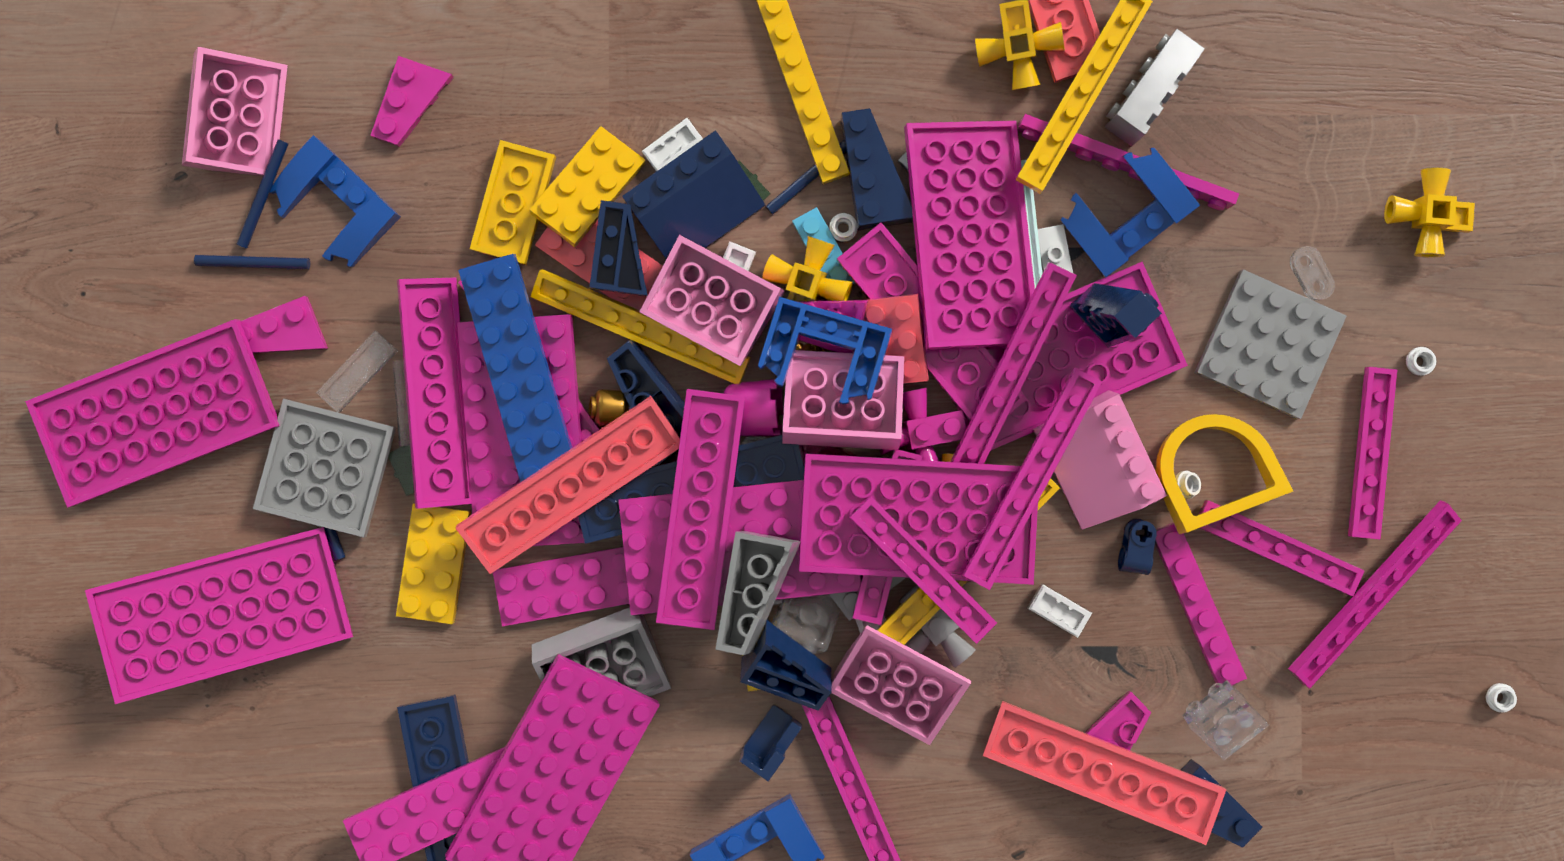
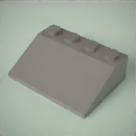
M630 607L532 644V665L541 682L555 657L559 654L649 697L671 689L648 624L643 614L631 615Z

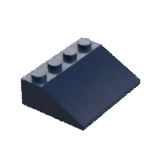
M716 130L622 196L625 202L630 204L631 211L666 259L679 235L707 248L766 206Z

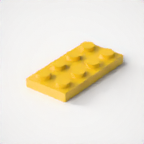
M600 126L529 209L530 214L572 246L576 247L598 221L601 200L614 202L645 165L646 160Z
M500 140L470 250L497 258L516 254L519 264H527L539 221L530 214L529 209L548 188L556 160L554 154Z
M413 503L396 616L446 624L455 623L466 542L455 528L457 524L471 516V511L445 507L416 509L415 503Z

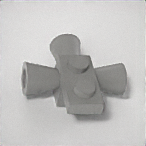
M916 585L898 602L902 604L919 586ZM942 609L905 644V646L922 654L931 641L935 646L941 643L954 668L964 662L976 650L954 632L959 626Z

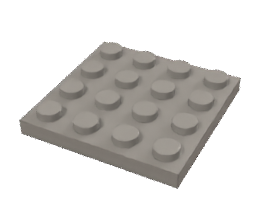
M1244 269L1240 270L1194 373L1295 419H1301L1347 316Z
M283 399L277 419L280 426L275 427L253 509L360 537H367L396 427Z

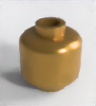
M600 389L595 393V396L590 397L589 416L590 419H594L596 425L606 426L629 411L630 406L621 390Z

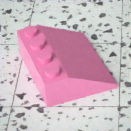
M197 47L193 56L182 166L263 176L277 139H280L287 65Z
M679 235L639 312L741 366L771 319L779 297H782L785 291Z
M795 350L786 376L782 444L899 450L902 434L904 356L885 355L871 400H867V395L848 398L849 404H840L839 401L854 353Z
M1108 390L1095 397L1054 471L1082 530L1140 510L1167 496L1119 393ZM1044 424L1033 429L1036 437Z
M867 625L847 650L832 677V693L930 745L970 686L971 680Z

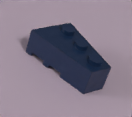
M766 620L753 652L742 656L740 682L819 711L832 693L831 667Z
M1192 759L1181 769L1183 772L1221 786L1202 766ZM1226 791L1211 832L1243 848L1263 827Z

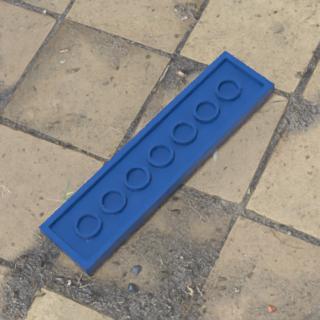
M510 254L458 271L520 482H522L572 449V445L516 254Z

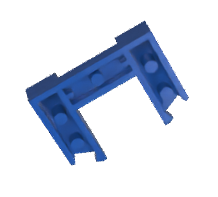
M313 135L281 172L272 185L270 193L277 194L281 205L277 212L280 217L285 218L321 180L356 213L322 257L329 261L333 260L334 255L348 259L347 266L353 268L401 216L320 139Z
M1154 147L1150 148L1151 155L1133 158L1132 152L1123 155V158L1155 200L1109 235L1077 193L1073 194L1070 199L1076 205L1069 219L1064 217L1060 219L1105 277L1126 263L1131 255L1173 223L1177 224L1200 206Z
M779 297L758 367L760 369L764 366L769 368L777 376L774 382L778 386L783 387L800 335L854 350L855 352L839 403L849 404L848 398L867 395V400H871L892 335V329Z
M790 794L692 848L690 852V857L693 861H734L778 836L793 861H816L817 858L821 860L825 858Z

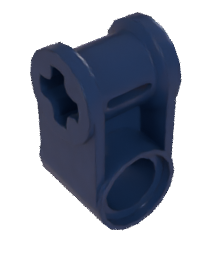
M1138 518L1128 521L1125 525L1122 546L1118 556L1119 571L1143 575L1150 574L1153 566V552L1157 536L1156 528L1152 523ZM1136 530H1145L1144 535H1136Z

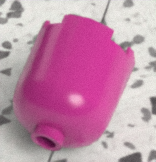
M775 379L740 382L739 384L733 383L724 390L723 394L745 396L740 436L782 435L783 425H778V415H784L782 388H777L778 385L774 382Z

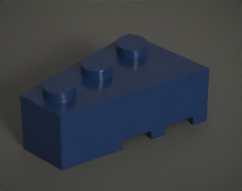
M604 200L600 202L589 289L648 296L630 204Z

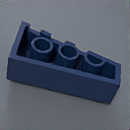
M871 109L842 112L840 121L845 143L847 166L850 172L849 179L858 226L857 230L873 229L879 223H882L885 227L912 223V206Z
M1097 283L1092 284L1069 306L1108 348L1135 339L1162 314L1157 308L1159 306L1158 302L1148 293L1144 294L1139 290Z
M629 340L607 358L618 385L630 406L629 409L652 396L680 437L685 402L637 342ZM679 449L670 454L669 456H667L666 458H664L663 460H661L660 462H658L657 464H655V466H658L665 462L677 451H679Z

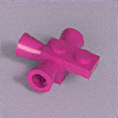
M927 388L903 392V405L909 421L902 422L899 448L906 445L907 450L915 449V454L922 455L923 461H939L932 445L962 439L966 431L963 411L927 417ZM879 449L880 452H881V455H884V454H886V453H888V452L893 451V450Z

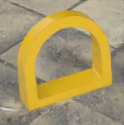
M1217 414L1203 415L1182 423L1165 438L1157 455L1155 471L1167 495L1163 499L1178 534L1190 532L1293 492L1287 477L1265 438L1249 424L1230 416ZM1217 429L1228 432L1241 440L1249 449L1266 488L1193 516L1174 474V458L1177 449L1182 441L1195 431Z

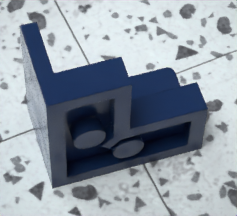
M772 705L742 748L740 762L769 782L785 759V751L802 729L801 723L778 706Z

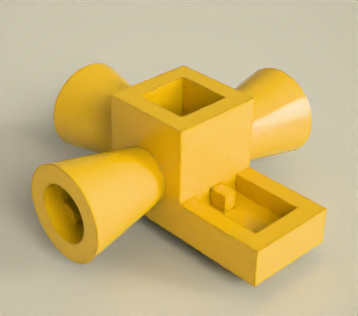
M1017 0L999 4L1004 39L975 38L979 67L1007 56L1008 62L1013 61L1012 90L1040 85L1031 57H1036L1035 50L1065 51L1061 22L1033 33L1028 0Z
M1425 168L1420 170L1424 196L1411 201L1391 195L1385 205L1384 218L1387 224L1412 221L1411 228L1422 229L1414 256L1425 258L1444 257L1445 252L1441 231L1472 232L1475 203L1458 202L1457 196L1444 195L1451 173L1450 169Z
M810 236L807 239L804 265L795 262L794 266L772 254L767 260L762 279L768 282L787 284L786 290L790 291L787 299L793 301H819L820 296L828 301H848L853 285L851 281L826 278L828 273L820 270L835 245Z

